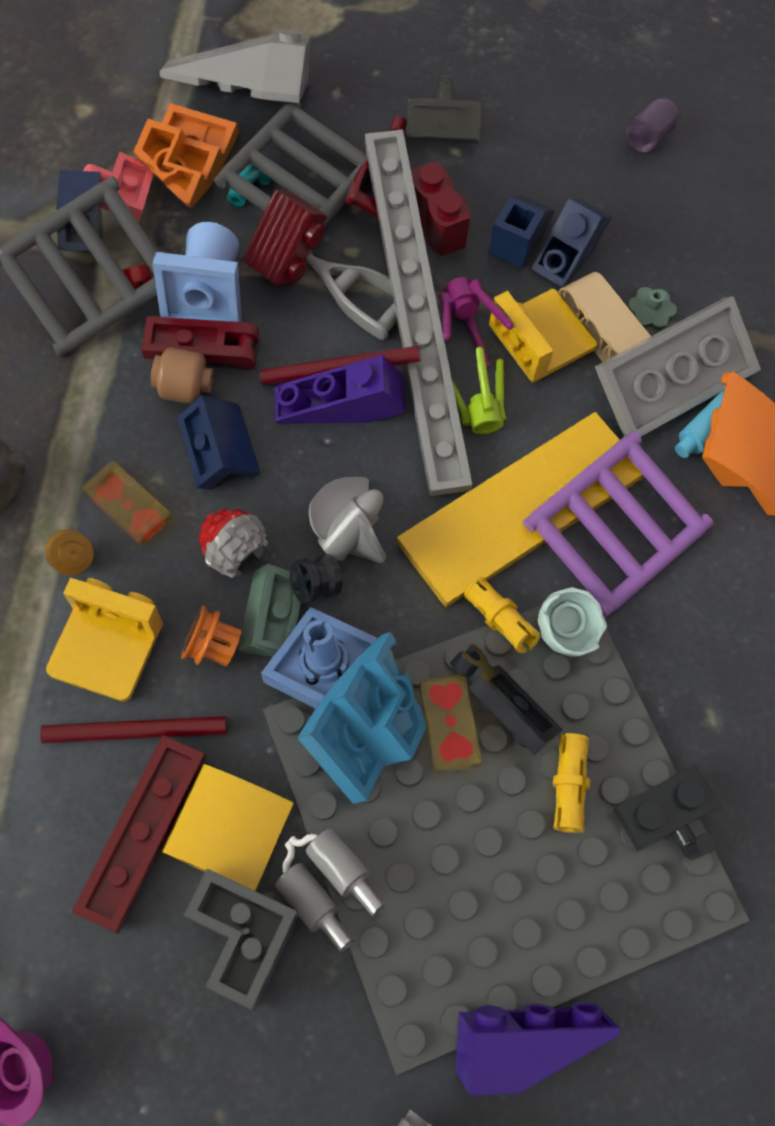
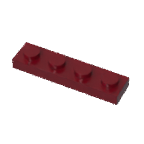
M164 735L161 737L72 913L117 934L120 933L200 768L207 758L204 753Z

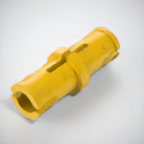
M484 577L477 578V582L482 587L474 580L471 581L464 591V597L487 619L485 624L493 631L498 630L515 647L517 652L526 653V648L522 643L531 650L538 643L540 632L516 610L518 609L517 605L511 599L503 598Z
M565 733V735H559V763L557 775L553 776L552 786L556 788V812L553 829L561 832L582 833L585 831L584 808L586 791L590 790L591 780L587 777L589 737L582 734Z

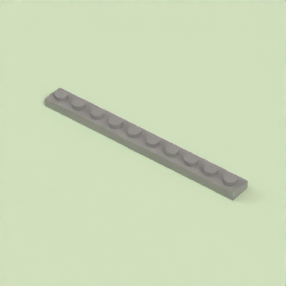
M403 129L365 134V148L402 348L419 345L421 352V362L406 364L429 494L430 496L470 491L472 480Z

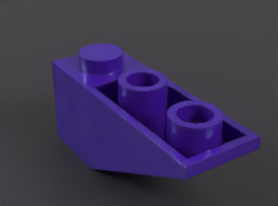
M383 354L275 386V422L277 424L366 423L406 413L404 377Z
M577 1002L572 1004V1008L557 1009L544 1004H528L524 1010H505L493 1005L479 1006L476 1011L459 1012L455 1072L470 1096L521 1093L620 1035V1027L601 1007L588 1002Z

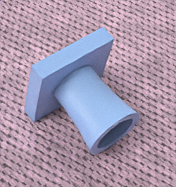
M201 222L192 226L187 232L185 255L156 252L152 264L161 317L242 322L238 262H235L240 253V244L232 231L217 223Z

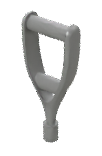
M310 250V254L306 257L307 264L322 278L341 310L374 337L380 340L387 339L389 336L388 332L398 322L394 303L378 321H375L348 300L344 293L357 280L375 286L393 296L390 278L370 268L333 263L319 259ZM332 276H339L335 281Z

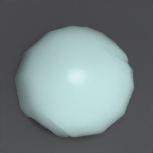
M573 587L552 593L542 604L538 615L541 638L553 651L570 657H578L596 651L600 647L599 640L607 628L600 603L588 591Z

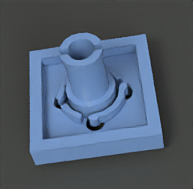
M310 607L261 672L263 682L316 709L340 678L338 674L340 672L344 674L377 637ZM315 678L319 680L315 685L308 684L309 681L315 682Z

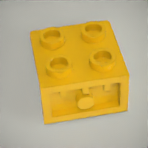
M550 289L523 304L517 303L508 291L494 297V302L513 322L514 327L511 330L507 329L492 312L489 326L532 383L596 349L597 342L555 289Z

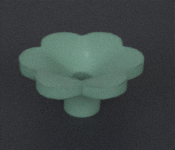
M648 287L638 289L636 296L631 298L627 305L643 327L652 326L658 330L665 328L669 319H672L677 312L675 304L670 301L668 292L662 289L652 290Z

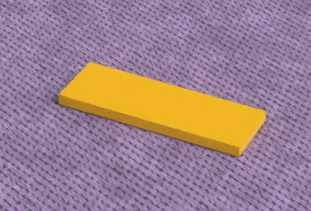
M594 412L397 537L396 543L444 607L447 608L464 597V591L471 581L474 580L481 586L477 582V578L484 577L487 581L546 543L536 530L533 533L528 531L523 525V520L615 445L619 438L601 417ZM627 456L611 469L626 489L644 478ZM598 481L580 494L593 510L598 509L613 499ZM566 506L552 517L550 521L560 532H563L578 522L579 519Z

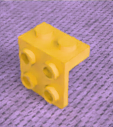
M70 577L63 595L73 610L46 666V672L51 678L126 702L134 693L162 628L163 621L156 606L153 605L154 602L142 594L129 592L128 596L113 592L108 584L100 580L88 578L86 582Z

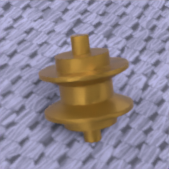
M62 529L55 532L48 539L45 546V556L49 564L56 571L63 575L74 576L88 569L93 560L94 550L91 542L80 532L72 529Z

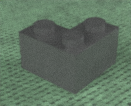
M207 868L183 915L190 921L228 938L205 987L256 1011L299 919V914L296 910Z

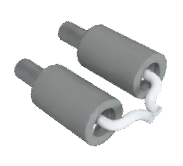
M329 828L319 835L308 834L300 840L292 836L285 844L288 854L283 862L284 874L276 882L275 888L290 907L298 912L299 918L311 932L322 929L339 951L342 952L354 940L334 917L339 910V906L303 863H298L290 868L295 855L294 846H305L311 841L306 849L308 857L342 897L354 894L372 917L380 913L385 904L366 883L370 876L368 868L334 829Z

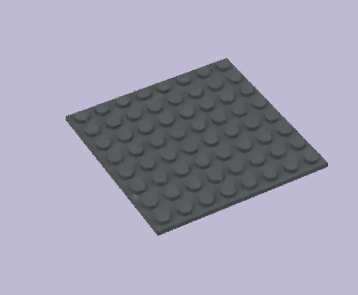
M542 605L519 613L538 631V615ZM484 626L396 659L400 674L409 675L415 700L420 705L427 728L413 758L384 766L368 800L353 804L297 739L308 719L315 711V708L295 698H291L262 709L307 833L319 835L329 828L334 829L368 868L370 876L366 883L385 904L383 910L372 917L354 894L342 897L323 874L329 894L339 906L337 915L340 924L354 940L349 948L396 1076L457 1049L459 1012L476 1011L479 1006L483 1005L498 1006L505 1010H524L528 1004H544L555 1007L750 921L715 849L696 860H690L684 856L672 834H669L637 852L613 811L618 805L678 773L607 628L599 640L600 647L594 652L578 657H570L553 651L544 642L541 635L538 643L531 650L522 643L526 648V653H519L498 630L493 631L488 626ZM470 645H476L485 654L488 663L492 667L499 664L563 730L536 755H533L527 748L519 745L511 736L510 730L494 714L487 712L480 705L478 697L469 689L472 681L460 675L451 666L450 662L461 650L466 651ZM455 682L462 689V697L450 711L431 701L429 690L433 685L439 684L445 688L448 683ZM454 716L457 721L456 725L453 727L447 726L445 723L446 717ZM454 731L471 742L473 753L467 759H461L456 756L453 761H445L439 754L440 744ZM565 733L582 734L589 737L587 777L590 778L591 784L590 790L586 791L584 808L585 831L582 833H567L553 829L556 812V788L552 784L553 776L557 775L559 735H565ZM700 818L688 824L695 837L702 833H707Z

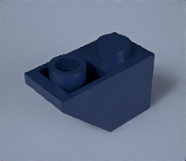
M60 170L56 210L100 183L101 172ZM101 202L85 212L84 215L103 241ZM71 223L57 231L58 248L61 251L90 252Z
M522 195L510 196L493 224L488 254L523 269L553 217L555 209Z
M569 198L531 269L562 288L565 287L592 254L612 217L581 199Z

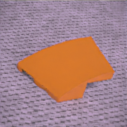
M170 103L162 123L147 119L134 153L186 206L192 208L207 192L214 178L220 172L240 130L235 122Z
M725 372L721 378V383L726 385L721 407L713 410L710 423L711 431L706 439L702 458L721 486L748 487L765 513L775 516V403L735 372Z

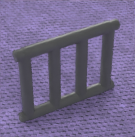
M288 102L221 169L220 173L214 178V181L222 189L226 186L230 187L265 212L271 197L239 175L251 164L279 185L326 214L325 227L346 203V196L352 180L367 159V155L301 109L300 102ZM290 121L294 122L357 167L347 177L282 132V129ZM271 142L338 189L327 199L263 155L261 151ZM369 166L364 173L360 186L370 176Z
M114 176L98 183L0 247V266L4 268L55 341V344L52 346L58 357L73 351L157 296L155 277L135 290L84 215L85 212L105 201L154 274L152 263L158 251L117 192L120 187ZM68 223L72 224L122 297V299L101 311L50 236ZM34 245H37L88 318L87 322L70 333L67 332L16 259L17 256Z

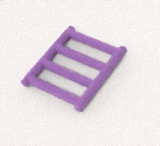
M635 431L619 440L523 520V525L532 533L536 530L586 590L600 603L604 618H607L612 612L621 607L714 524L709 515L705 513L700 515L643 450L640 446L642 439ZM626 456L687 525L672 540L611 471ZM596 481L601 484L658 551L643 565L639 564L580 495ZM566 506L571 509L628 576L613 591L607 588L550 521L552 517Z

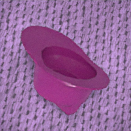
M0 1018V1123L6 1126H23L36 1116L42 1105L44 1091L55 1080L52 1074V1055L46 1042L39 1035L26 1030L14 1031Z

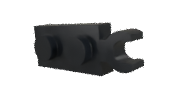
M470 645L466 651L461 650L450 662L456 672L472 681L469 689L478 697L480 705L487 712L494 714L510 730L513 739L522 747L527 748L533 755H536L563 730L499 664L492 667L488 663L485 654L476 645Z

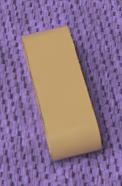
M592 272L559 290V295L597 342L594 352L602 362L651 337L600 273Z

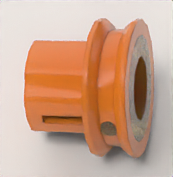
M202 605L186 639L181 659L184 660L190 657L194 659L196 665H199L201 660L205 658L227 667L237 648L242 630L219 621L220 611L217 610L211 613L207 611L205 605ZM211 639L220 641L222 643H225L226 645H222L220 643L212 641Z

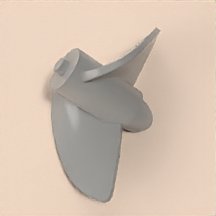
M343 477L335 479L324 485L309 504V521L313 532L319 537V545L325 554L332 555L339 561H343L348 554L377 563H383L387 559L372 528L379 519L378 513L383 504V495L379 490H369L368 478Z

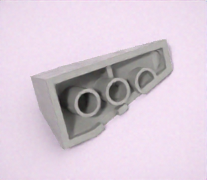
M280 30L279 34H272L169 60L160 69V78L197 86L208 85L210 81H215L221 91L234 92L235 89L248 88L251 89V97L299 103L309 83L310 38L301 37V32L296 30Z

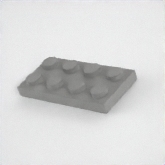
M734 296L722 298L595 366L623 437H626L632 431L637 432L641 437L724 391L726 385L721 383V378L725 372L733 371L745 379L761 370Z

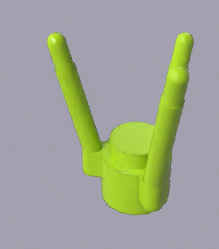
M477 347L476 358L481 393L470 398L468 408L453 380L452 383L462 426H471L473 433L482 435L500 430L504 426V421H506L504 410V360L498 359L496 361L494 398V395L490 393L484 350L482 347Z

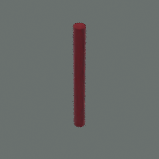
M419 345L262 369L260 370V379L263 386L290 382L382 354L393 366L421 362V352Z
M215 716L42 725L40 739L42 744L161 738L163 735L166 737L227 734V717Z

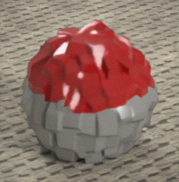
M239 508L234 511L231 509L218 510L215 514L206 516V520L201 525L199 533V544L205 556L206 565L217 570L222 575L234 578L236 575L242 574L238 567L240 562L245 560L250 553H253L260 560L264 554L263 551L268 546V541L266 540V528L258 517Z

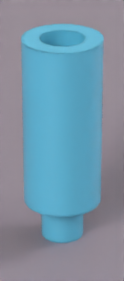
M721 391L679 433L680 442L675 446V451L680 457L687 458L691 453L700 454L704 451L706 439L711 431L710 423L713 410L721 407L724 391Z

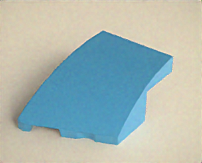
M391 632L382 634L351 664L322 699L297 737L353 804L368 800L384 766L413 758L427 728L420 705L415 700L409 675L400 674L391 650V647L397 643Z

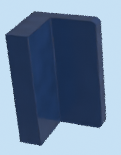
M201 395L177 416L197 488L211 490L230 473L254 477L260 472L240 406L237 403Z

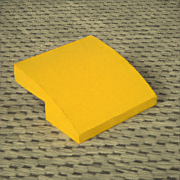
M202 764L161 852L203 872L208 868L256 891L294 803L234 775Z

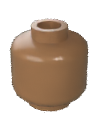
M169 347L164 350L161 356L156 355L151 370V387L157 388L158 395L163 400L191 405L203 392H211L214 370L207 368L205 356L201 352Z

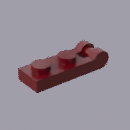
M147 316L141 351L144 359L154 360L156 355L161 356L164 350L169 347L198 351L205 356L206 363L230 364L239 369L248 370L256 365L257 353L253 350V347L258 343L259 328L247 322ZM227 340L238 342V346L226 345Z

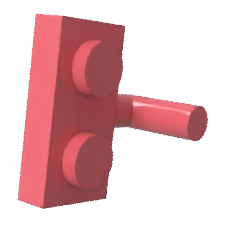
M122 152L118 154L113 172L94 164L86 165L83 171L101 172V182L111 176L117 179L120 187L117 192L139 222L154 173L141 160ZM103 201L101 208L112 212L106 202Z

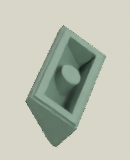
M269 563L255 570L239 643V651L273 657L296 627L301 601L297 599L292 590L290 571Z

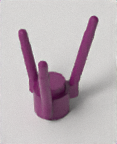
M465 277L453 279L445 286L444 293H440L438 296L442 306L443 338L445 340L451 338V313L457 316V318L465 320L475 347H482L484 350L485 362L488 368L491 362L474 320V316L479 310L480 300L507 329L511 330L514 324L483 290L478 279L473 281Z

